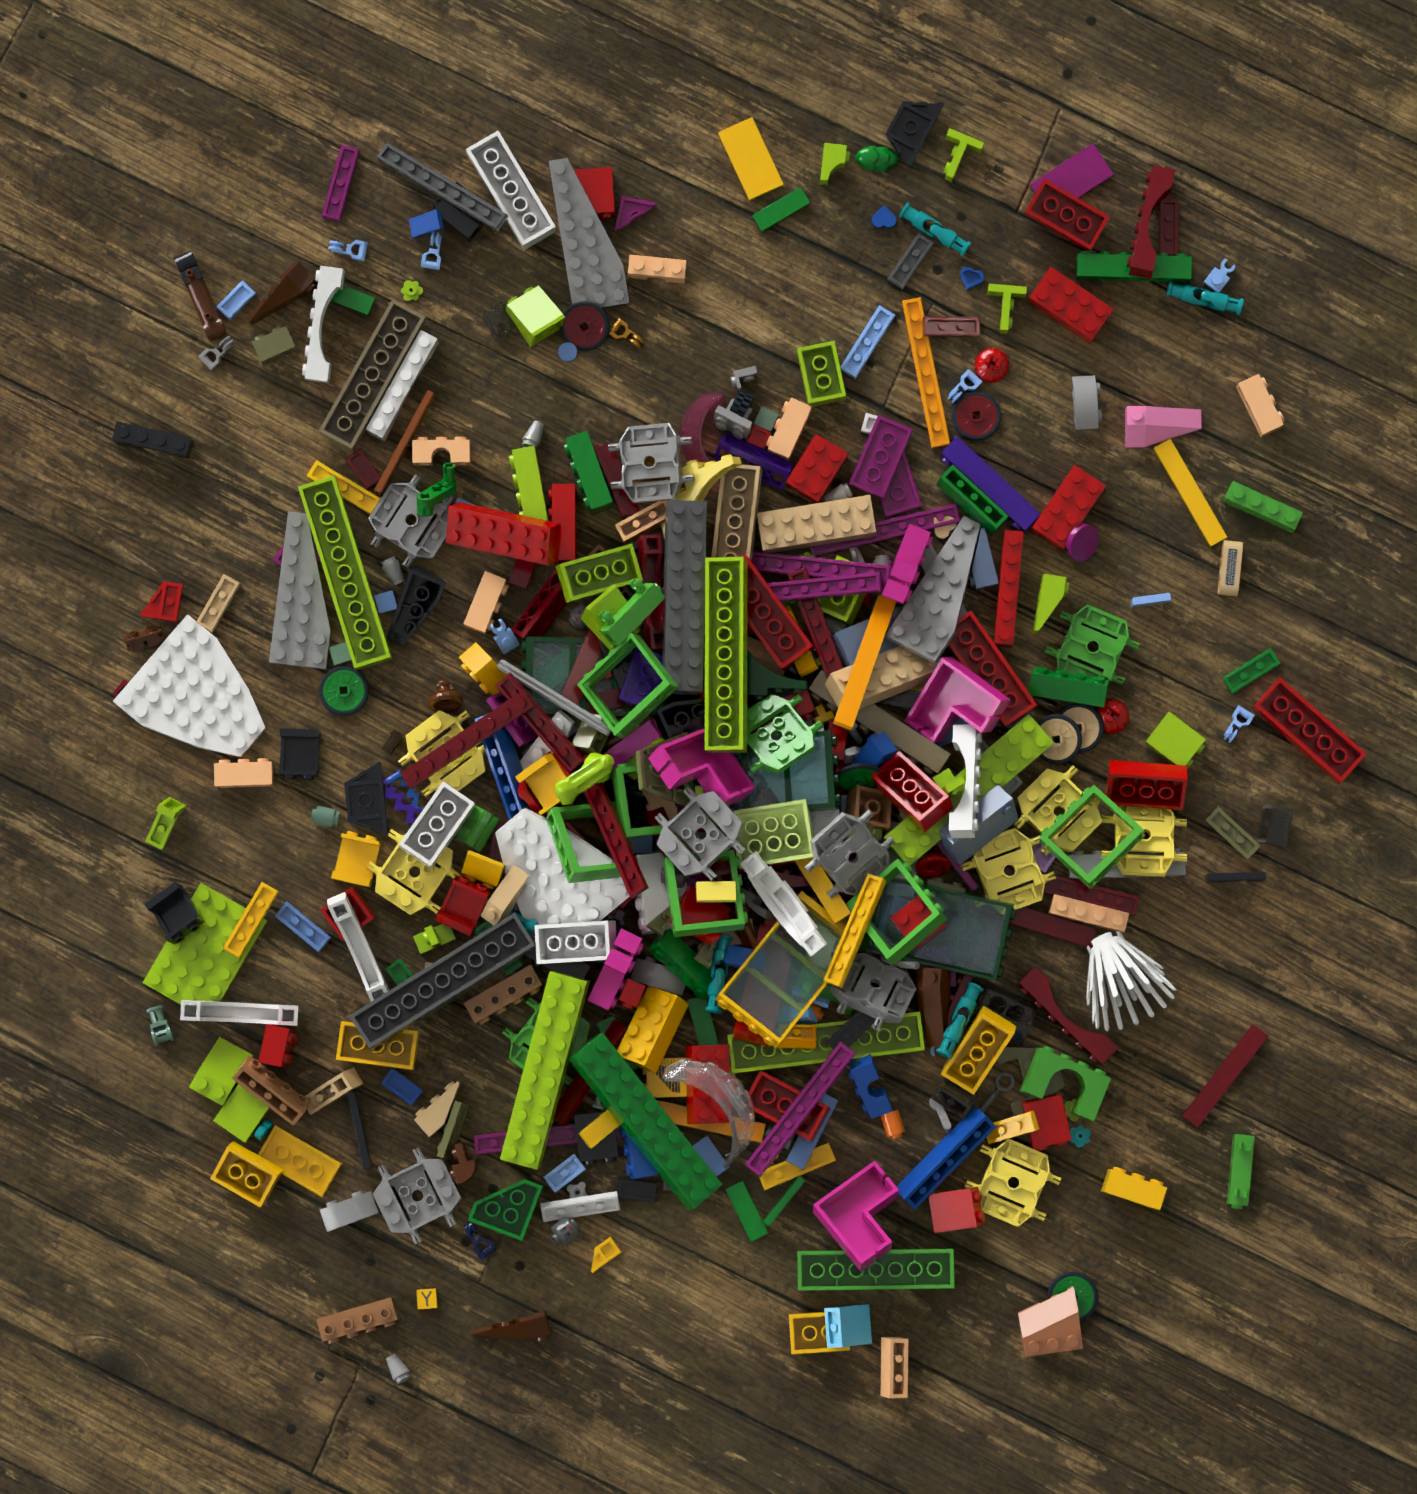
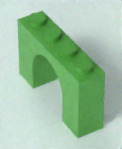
M1050 1047L1036 1048L1020 1091L1035 1098L1043 1099L1051 1077L1057 1071L1067 1069L1075 1074L1080 1085L1079 1094L1071 1113L1088 1121H1094L1111 1078L1105 1076V1071L1097 1068L1095 1071L1089 1069V1065L1084 1062L1078 1061V1063L1071 1061L1072 1057L1061 1053V1056L1055 1054V1050Z

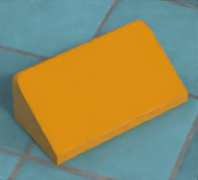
M777 1024V1037L782 1034L789 1024ZM795 1024L777 1048L815 1049L816 1025Z

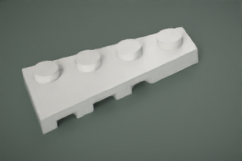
M559 710L551 720L568 738L575 721L562 710ZM539 736L520 760L523 770L551 751Z

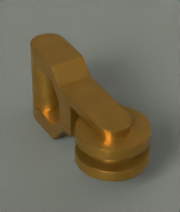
M620 318L617 319L609 330L608 334L617 341L623 339L627 341L632 335L634 340L629 339V342L633 346L641 350L642 347L640 345H645L643 339L631 331L629 325ZM622 326L626 328L623 335L618 336L616 334Z

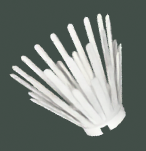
M1116 931L1118 936L1114 937L1111 932L1102 934L1091 941L1092 948L1087 946V951L1090 955L1086 992L1087 1006L1090 1004L1092 991V1023L1095 1022L1096 1029H1098L1099 987L1105 1031L1109 1030L1104 975L1119 1030L1123 1029V1024L1118 1008L1122 1006L1118 987L1135 1025L1139 1024V1020L1128 993L1133 1001H1136L1138 997L1148 1015L1154 1017V1012L1130 972L1146 993H1151L1162 1008L1167 1007L1138 966L1171 999H1174V995L1162 983L1164 982L1173 991H1177L1173 984L1164 977V972L1160 970L1164 968L1126 941L1123 934L1119 931Z

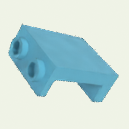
M869 1304L824 1308L827 1348L872 1344Z

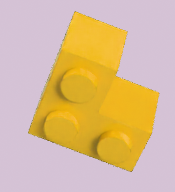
M475 642L459 657L463 662L461 666L476 683L478 681L481 682L479 687L486 694L490 692L492 695L501 692L496 685L506 675L497 668L498 665Z

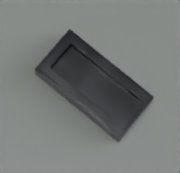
M619 1178L618 1198L655 1202L658 1183Z

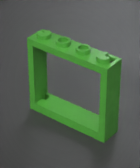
M630 633L620 645L612 648L603 660L598 661L595 664V668L586 673L584 678L577 684L613 734L621 738H625L678 688V685L642 637L634 633ZM637 646L663 681L618 722L593 687Z
M628 763L618 764L617 768L611 771L617 816L627 839L660 835L662 830L661 825L631 829L623 774L637 773V763H635L636 766H629ZM693 781L684 784V789L689 786L695 793Z
M1095 785L1091 788H1086L1081 794L1082 797L1077 801H1073L1068 806V810L1063 815H1058L1054 820V824L1050 828H1045L1040 834L1041 845L1089 889H1092L1145 836L1144 829ZM1096 796L1133 831L1087 874L1057 847L1051 839Z
M612 801L611 803L617 814L616 803ZM589 804L553 807L550 809L546 820L568 883L621 877L615 863L579 867L563 820L595 817Z
M734 850L724 852L715 862L729 860L731 880L736 882L735 907L737 919L682 925L674 866L676 865L668 857H665L663 864L674 937L744 930L745 923H748V916L746 911L743 912L745 896L744 893L740 892L742 876L741 874L738 875L737 872L740 864L739 857L735 856ZM693 854L698 861L701 860L697 854Z
M896 859L878 877L887 880L886 886L898 874L902 873L932 914L893 948L870 920L866 932L886 959L893 964L899 962L947 920V917L943 914L944 908L938 902L935 903L933 901L934 895L929 889L925 890L923 888L924 882L918 875H913L912 871L914 869L907 861L903 863L899 859ZM859 893L846 903L851 912Z

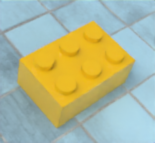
M233 1141L227 1146L210 1179L261 1208L267 1202L284 1169Z
M1113 1167V1170H1107L1101 1192L1155 1210L1161 1209L1167 1187L1163 1186V1182L1150 1179V1182L1144 1180L1145 1176L1132 1173L1130 1176L1125 1174L1126 1170L1118 1167Z
M825 1312L789 1314L791 1354L850 1350V1346L827 1348Z

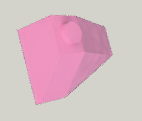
M1127 406L1125 409V448H1145L1200 430L1202 428L1201 410Z

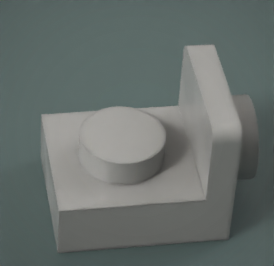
M756 366L733 371L734 376L731 377L733 388H737L739 392L742 390L740 380H743V382L754 380V377L757 376Z

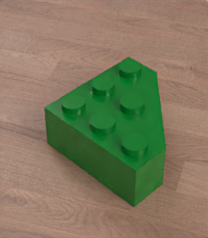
M524 1179L474 1202L468 1221L523 1241L544 1186Z

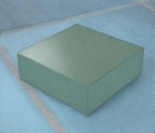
M761 407L754 425L771 432L779 414Z
M346 642L329 647L334 666L352 661Z

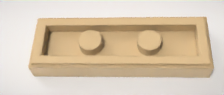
M223 574L200 614L197 623L213 633L241 583Z

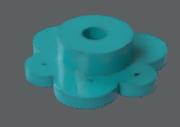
M1083 1125L1070 1129L1072 1139L1070 1141L1075 1143L1077 1147L1081 1148L1084 1146V1143L1088 1144L1090 1142V1129L1084 1128Z

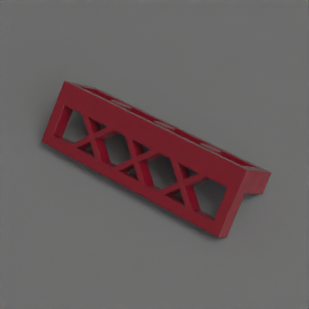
M598 444L593 446L611 490L612 485L610 483L621 481L622 466L616 452H609L608 444L600 447ZM624 489L611 490L623 520L640 511L638 504L631 501Z
M557 570L553 572L511 628L513 633L524 640L527 636L542 637L567 604L560 581L554 585L558 578ZM549 593L547 599L543 600L545 594ZM538 608V611L531 616L533 610ZM523 624H526L522 632L518 631ZM533 642V647H535L538 642Z

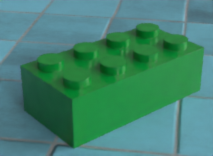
M584 431L565 438L567 444H564V449L568 459L572 458L573 460L570 462L574 476L578 475L579 477L576 481L580 493H584L586 496L583 498V502L587 512L591 511L593 516L614 508L588 432Z

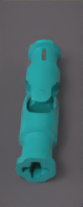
M908 202L899 214L900 218L907 219L912 223V226L933 238L937 236L942 245L947 248L951 247L959 252L961 257L965 255L971 245L970 241L966 242L958 237V234L951 229L941 228L943 227L941 223L926 213L915 210ZM928 220L935 222L930 227L929 233L923 227L924 223Z
M1173 281L1169 282L1166 292L1167 298L1171 296L1179 298L1183 302L1208 306L1223 312L1227 310L1235 312L1237 315H1240L1244 302L1243 298L1239 300L1223 293L1210 292L1209 290L1190 285L1174 284ZM1201 293L1200 299H1196L1193 294Z
M721 934L716 944V950L713 952L712 980L708 987V1007L705 1008V1011L710 1013H722V1009L715 999L725 987V979L729 968L728 965H725L728 945L733 940V937L730 935ZM717 962L723 963L725 970L722 968L715 969V964Z
M967 983L968 988L964 996H961L953 1013L952 1024L946 1028L940 1048L936 1049L938 1054L949 1059L952 1058L954 1047L962 1037L963 1027L968 1024L977 1005L976 1000L980 992L984 990L978 984ZM960 1008L967 1011V1019L964 1015L957 1014Z

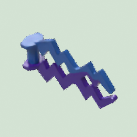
M397 770L396 773L383 779L386 784L385 798L396 799L394 810H406L408 814L405 823H412L413 825L417 819L414 818V813L422 812L424 809L417 806L420 794L414 793L416 787L413 789L409 788L406 797L414 799L411 805L402 804L404 794L395 793L397 787H390L392 783L401 778L403 780L400 786H408L401 775V771Z

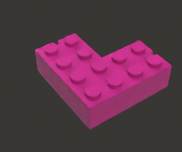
M912 524L908 525L892 565L891 579H888L886 585H884L881 596L896 601L899 604L909 601L912 594L910 586L916 583L920 572H917V566H922L926 556L923 555V551L925 548H929L933 539L930 537L931 532Z
M942 657L904 722L916 731H921L920 734L933 743L944 741L958 716L981 733L992 732L1000 719L997 715L1003 714L1010 699L955 658Z
M705 728L660 745L648 758L656 771L662 773L660 777L669 790L697 779L705 793L715 791L727 806L744 800L755 789V786L733 753H708L705 751Z
M620 930L614 942L617 950L611 949L587 1000L588 1002L607 1011L609 1008L614 1009L618 1000L615 997L617 991L623 990L627 981L624 977L626 973H631L635 965L633 958L635 955L639 956L644 946L641 943L642 938L626 930Z
M873 1161L813 1204L814 1215L860 1272L875 1262V1257L879 1259L892 1249L891 1239L872 1216L898 1198L899 1189L889 1177L885 1178L886 1173L876 1161Z

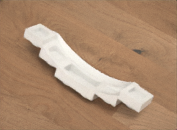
M757 852L752 853L740 863L752 885L772 914L797 943L805 948L810 956L815 955L827 945L826 941L816 930L818 928L817 925L807 914L808 909L788 883L785 880L782 881L771 866L768 867Z

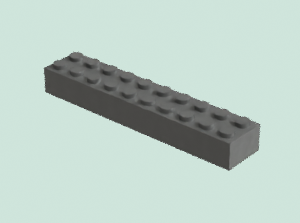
M668 499L666 503L664 596L666 598L664 599L662 665L678 685V688L672 694L700 695L703 692L707 501Z
M513 913L352 1013L349 1017L372 1051L535 950L536 945L517 915Z

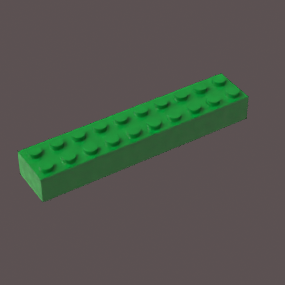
M603 1032L596 1034L568 1058L687 1210L695 1209L723 1185Z

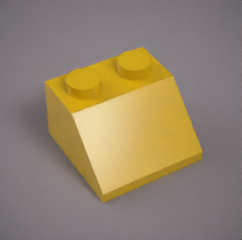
M468 850L461 873L468 877L471 882L481 881L483 885L493 890L494 887L497 888L500 885L506 865Z

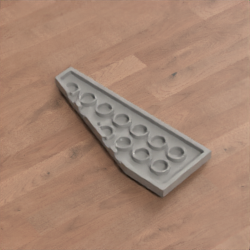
M568 158L549 161L572 304L588 301L602 308L630 303L624 265Z
M288 511L269 663L327 670L331 628L311 528L306 513Z
M963 516L911 595L909 601L886 633L885 637L887 640L934 664L937 663L956 632L970 567L981 528L980 523Z

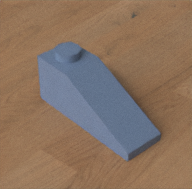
M985 528L980 531L971 576H969L970 586L974 587L975 591L995 587L999 584Z

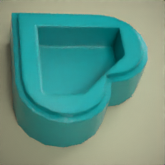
M266 1119L258 1127L254 1137L263 1142L274 1122Z

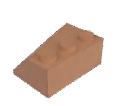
M1074 1286L1060 1294L1051 1296L1050 1299L1042 1303L1034 1304L1018 1312L1022 1349L1025 1357L1083 1349Z

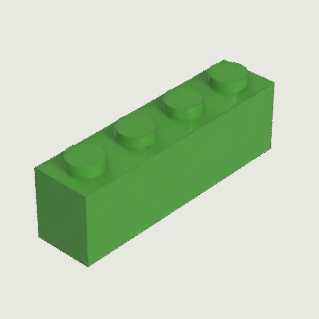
M1232 481L1223 499L1224 503L1291 533L1295 531L1303 512L1235 481Z

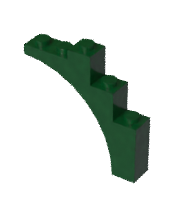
M747 649L748 695L753 697V700H763L764 697L769 696L770 689L772 693H784V690H792L791 693L803 694V691H808L807 681L794 680L777 675L761 665Z

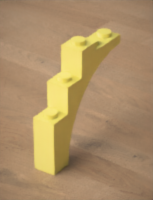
M732 454L722 456L718 462L710 461L705 463L697 462V460L687 462V466L681 467L682 475L694 474L695 482L685 483L686 488L679 490L675 500L703 501L718 479L728 471L742 465L740 457H733ZM664 522V523H662V524H660V525H661V528H662V531H663V535H664V538H665V522Z

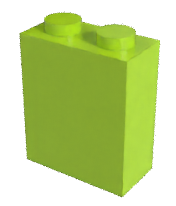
M1169 711L1144 744L1170 764L1185 765L1188 769L1194 762L1191 759L1194 754L1197 753L1199 755L1204 749L1205 745L1203 743L1206 739Z
M238 1084L213 1121L244 1143H247L271 1108Z

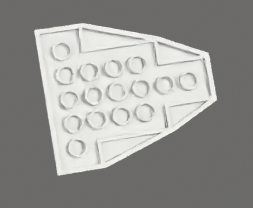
M188 614L113 700L118 707L145 728L201 749L240 758L266 729L248 687L218 639Z
M527 808L522 809L495 832L502 862L506 865L504 868L505 874L507 875L512 866L516 865L530 875L516 901L522 917L528 920L534 919L539 925L601 921L630 897L621 877L568 883L546 818ZM566 829L579 867L615 863L614 860Z

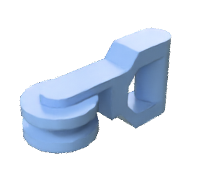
M436 231L432 232L430 245L433 246L436 243L438 248H429V251L422 255L421 267L440 270L442 260L439 256L442 240L441 232H438L437 235ZM435 254L437 262L427 261V256Z
M355 240L353 243L347 244L345 252L340 248L344 247L343 243L329 241V244L332 246H329L328 249L332 252L348 255L352 260L365 261L367 242ZM354 245L359 246L358 255H353L351 252V248Z
M968 369L961 376L960 383L948 394L949 397L947 399H953L951 403L954 404L963 392L975 391L983 381ZM966 377L974 383L972 387L964 383Z
M1238 705L1232 714L1233 721L1224 734V740L1226 741L1228 738V743H1231L1238 732L1237 729L1248 726L1255 715ZM1237 714L1246 718V723L1239 722L1236 717Z

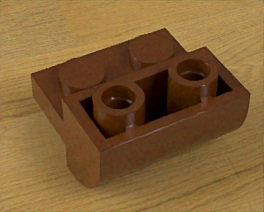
M458 1143L454 1145L455 1149H452L454 1160L459 1161V1164L452 1165L453 1170H450L452 1182L456 1181V1184H463L475 1175L477 1159L469 1161L465 1144Z

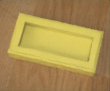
M696 882V901L736 902V882Z

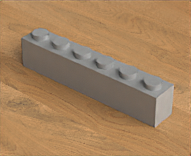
M1174 848L1176 854H1185V852H1180V848ZM1074 851L1072 855L1068 856L1087 874L1104 859H1101V851H1091V854L1084 855V851ZM1130 852V853H1127V854H1133V855H1157V856H1164V853H1142V852H1136V853ZM1173 862L1165 877L1185 876V862ZM1115 865L1103 878L1160 876L1122 875L1117 865ZM1068 869V879H1079Z

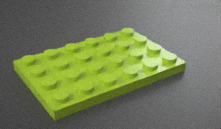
M200 883L191 900L203 918L204 923L200 925L198 930L185 936V939L180 943L172 944L166 941L143 981L145 985L180 1005L181 1000L221 1002L268 922L263 918L241 958L229 953L223 947L246 908Z

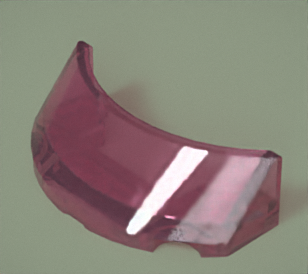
M705 393L698 397L686 410L681 422L680 438L692 436V444L681 445L683 454L688 462L692 460L705 463L713 461L706 456L705 449L702 446V425L707 413L712 414L718 405L723 406L725 393Z

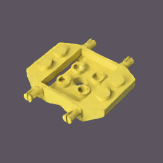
M439 710L405 735L408 752L398 760L402 767L411 760L419 761L462 732L464 729L461 727V723L470 717L467 714L468 712L465 710L459 716L453 717ZM449 727L451 728V730L448 733H446L440 739L435 741L425 750H423L422 752L419 751L421 748H423L425 745H427L429 742H431L433 739H435ZM482 745L478 748L475 746L429 777L428 779L431 783L421 790L423 795L427 797L433 791H437L443 781L459 792L485 773L484 746ZM472 756L469 760H467L465 763H463L461 766H459L457 769H455L453 772H451L449 775H447L445 778L441 780L442 777H444L446 774H448L450 771H452L454 768H456L458 765H460L462 762H464L466 759Z
M1073 765L1066 773L1046 769L1017 797L1021 817L1013 825L1020 829L1027 822L1040 833L1045 828H1050L1057 817L1054 814L1056 808H1063L1066 812L1068 806L1073 801H1077L1082 797V791L1070 779L1078 772V769ZM1059 785L1060 788L1033 813L1032 811ZM1097 797L1091 799L1051 841L1062 851L1073 852L1102 824L1098 805L1101 801ZM1085 810V812L1060 837H1058ZM1045 847L1041 850L1045 856L1050 853Z
M1119 806L1144 829V832L1150 835L1148 839H1141L1129 852L1164 853V856L1126 854L1116 864L1122 875L1165 877L1173 862H1187V854H1176L1174 851V827H1186L1187 819L1175 818L1171 809ZM1113 814V816H1101L1102 823H1112L1115 825V847L1133 831L1116 814ZM1101 850V859L1105 858L1111 851Z
M1016 828L1002 832L977 851L970 861L961 864V867H964L962 868L963 872L976 868L986 898L1015 904L1014 909H1020L1041 901L1046 882L1056 879V876H1052L1055 874L1053 871L1043 875L1036 863L1032 846L1040 844L1038 839L1041 836L1038 835L1029 839ZM1018 847L1021 848L1020 850L1011 852L1009 854L985 862V859L994 857L996 855L1005 853ZM1009 865L1014 868L1012 876H1007L1004 873L1005 866ZM1033 880V883L1001 895L997 894L998 892ZM981 902L976 904V907L978 908L989 903ZM989 904L999 914H1005L1007 907Z
M391 829V833L388 836L397 841L398 844L383 867L377 866L372 861L369 864L374 868L369 865L366 867L376 875L375 892L409 915H413L425 908L437 914L439 911L433 907L438 910L441 907L432 902L436 891L447 876L454 879V874L457 876L461 875L452 868L453 850L447 847L436 863L441 866L440 869L435 865L430 869L399 847V843L405 835H400ZM412 867L420 869L418 877L410 876V869ZM392 876L396 880L400 881L401 883H403L404 885H406L407 887L421 895V897H417L416 895H414L413 893H411L410 891H408L407 889H405L404 887H402L401 885L394 882L388 877Z
M1011 1139L1005 1140L997 1148H990L982 1144L981 1147L984 1149H980L979 1152L991 1157L981 1184H975L967 1180L966 1183L969 1185L965 1184L964 1188L978 1187L982 1195L981 1207L984 1213L1016 1227H1019L1030 1217L1044 1221L1046 1213L1035 1208L1046 1181L1057 1185L1060 1182L1056 1180L1061 1181V1177L1051 1174L1048 1155ZM1002 1158L1038 1172V1175L1002 1160ZM1011 1177H1016L1019 1180V1185L1016 1188H1011L1008 1185V1180ZM990 1190L1025 1206L1024 1208L1019 1207L988 1192Z

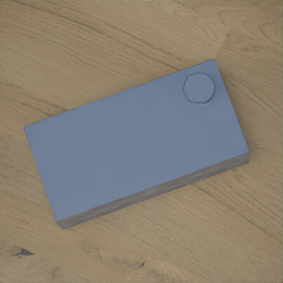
M902 606L894 608L886 633L902 611ZM869 619L832 635L844 668L854 664ZM884 636L878 654L896 648L899 645L887 640Z
M999 785L978 800L979 813H976V819H978L979 828L978 831H975V838H951L949 823L939 830L945 852L958 865H961L1019 820L1013 798Z

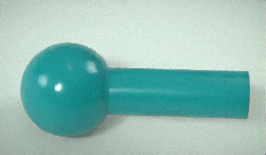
M512 910L510 915L515 913L526 931L535 934V925H539V923L534 919L528 920Z

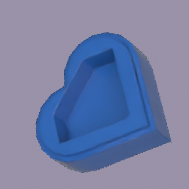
M883 205L873 215L871 223L873 227L878 229L882 227L890 229L895 226L896 217Z
M964 267L960 272V278L968 291L983 283L984 274L980 270Z

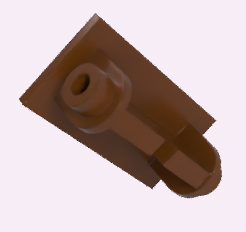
M152 625L139 633L138 631L129 632L124 637V643L129 642V644H126L128 652L145 649L144 641H147L149 647L162 644V641H165L163 633L159 634L162 627Z

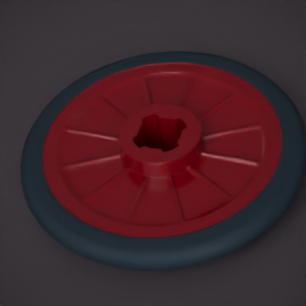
M581 301L572 304L564 311L565 320L563 326L560 327V331L565 342L574 344L577 350L589 351L599 347L606 340L609 333V320L600 306L592 302ZM584 322L589 326L585 330L580 326Z
M969 392L956 401L952 409L951 418L954 428L961 436L969 440L979 441L989 438L997 431L1001 422V411L998 403L990 395L983 392ZM973 413H979L980 419H973Z

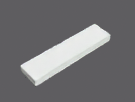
M617 1191L540 1203L543 1222L560 1220L563 1217L573 1218L620 1210Z

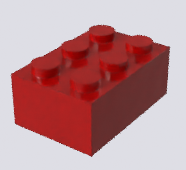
M815 434L787 479L786 486L813 503H820L848 458V453Z
M266 1024L258 1062L288 1068V1065H292L294 1054L291 1053L292 1046H296L298 1035L295 1034L296 1031Z

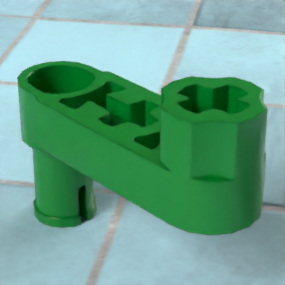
M444 463L443 479L417 494V513L419 516H432L433 506L456 492L457 480L455 479L454 463Z

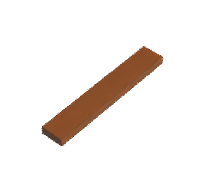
M427 390L374 489L377 494L382 496L386 491L435 399L433 392Z

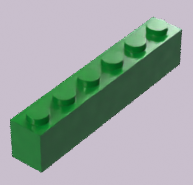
M1081 251L1076 257V280L1173 281V283H1190L1192 256H1187L1184 253H1178L1176 256H1168L1167 253H1157L1151 279L1129 275L1130 268L1127 267L1128 258L1133 256L1130 255V252L1111 254L1109 251H1102L1100 254H1092V251Z

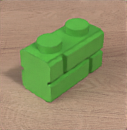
M475 806L464 826L459 829L456 839L481 852L500 819L486 810Z

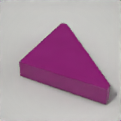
M621 196L615 231L618 232L653 209L656 203Z

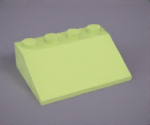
M806 799L733 811L743 822L739 843L746 850L740 855L736 851V855L739 857V864L754 852L760 855L766 865L814 858L810 841L815 837Z

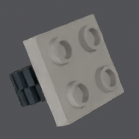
M740 390L735 400L731 399L726 409L718 405L713 419L715 426L720 430L732 432V435L738 439L744 438L747 440L752 427V422L748 418L752 412L751 405L755 396Z

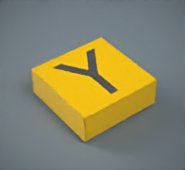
M436 1288L416 1290L418 1309L438 1308Z

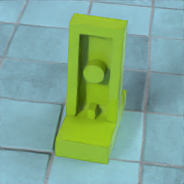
M949 128L946 140L957 145L954 146L951 153L953 159L951 163L947 162L943 173H946L945 180L952 182L966 148L981 154L984 142Z
M1000 284L988 285L987 295L1002 296L1000 334H1007L1008 329H1012L1013 317H1009L1010 310L1014 308V299H1011V297L1025 298L1027 287Z
M948 768L933 777L932 780L949 795L954 807L951 811H954L961 801L964 793L962 786L966 782L962 776L955 779Z
M171 797L161 802L156 809L158 814L145 842L163 850L179 815L184 812L186 805Z
M444 924L436 927L430 925L424 928V932L413 936L420 954L456 940L452 928Z

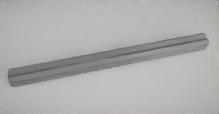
M505 660L499 662L497 668L506 674L511 672L520 683L604 735L609 736L612 732L601 719Z

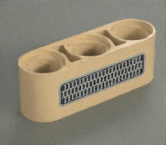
M1223 540L1218 595L1238 596L1243 542Z

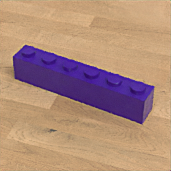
M958 436L941 452L942 462L948 467L954 465L1009 516L1008 519L1012 522L1011 526L1016 531H1023L1025 533L1041 515Z

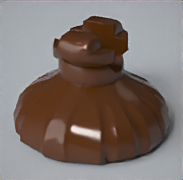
M440 680L436 683L437 692L429 697L427 706L434 712L440 710L450 713L460 709L464 700L458 692L452 690V686H449L450 682Z

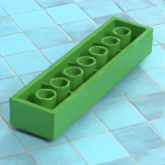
M891 1249L879 1259L875 1257V1262L861 1272L843 1250L797 1251L798 1291L954 1288V1249Z

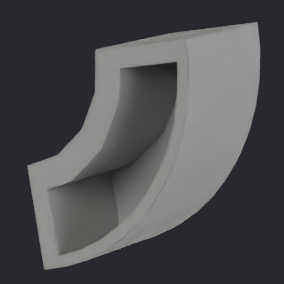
M1095 375L1072 377L1073 411L1076 430L1098 429V421H1102V410L1098 409L1097 394H1100V383H1096Z
M645 956L644 960L636 958L631 980L666 992L683 995L685 985L666 966L657 964L656 959Z
M361 1190L351 1194L353 1198L339 1203L337 1200L326 1203L327 1207L321 1209L320 1213L327 1232L378 1214L372 1192L363 1193Z

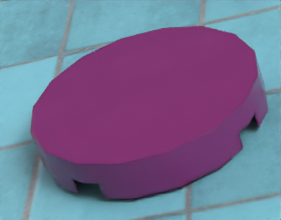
M1080 524V527H1075L1068 536L1066 549L1069 552L1067 553L1068 556L1079 562L1089 559L1095 552L1099 542L1097 530L1089 524Z

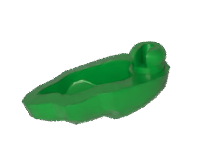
M867 146L857 152L855 160L868 171L885 172L888 168L897 164L898 157L887 147Z

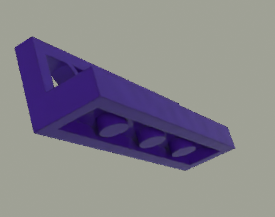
M726 432L720 440L713 458L716 461H720L722 456L719 454L721 449L732 454L733 457L745 459L748 465L761 466L766 472L762 474L761 481L780 490H783L794 466V463ZM779 474L783 476L782 482L774 480L772 475Z

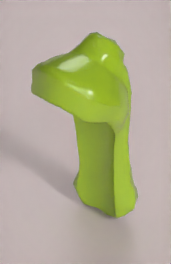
M590 753L581 769L567 778L558 781L555 785V793L562 805L573 804L578 794L586 791L596 783L608 781L614 765L613 757L608 754Z

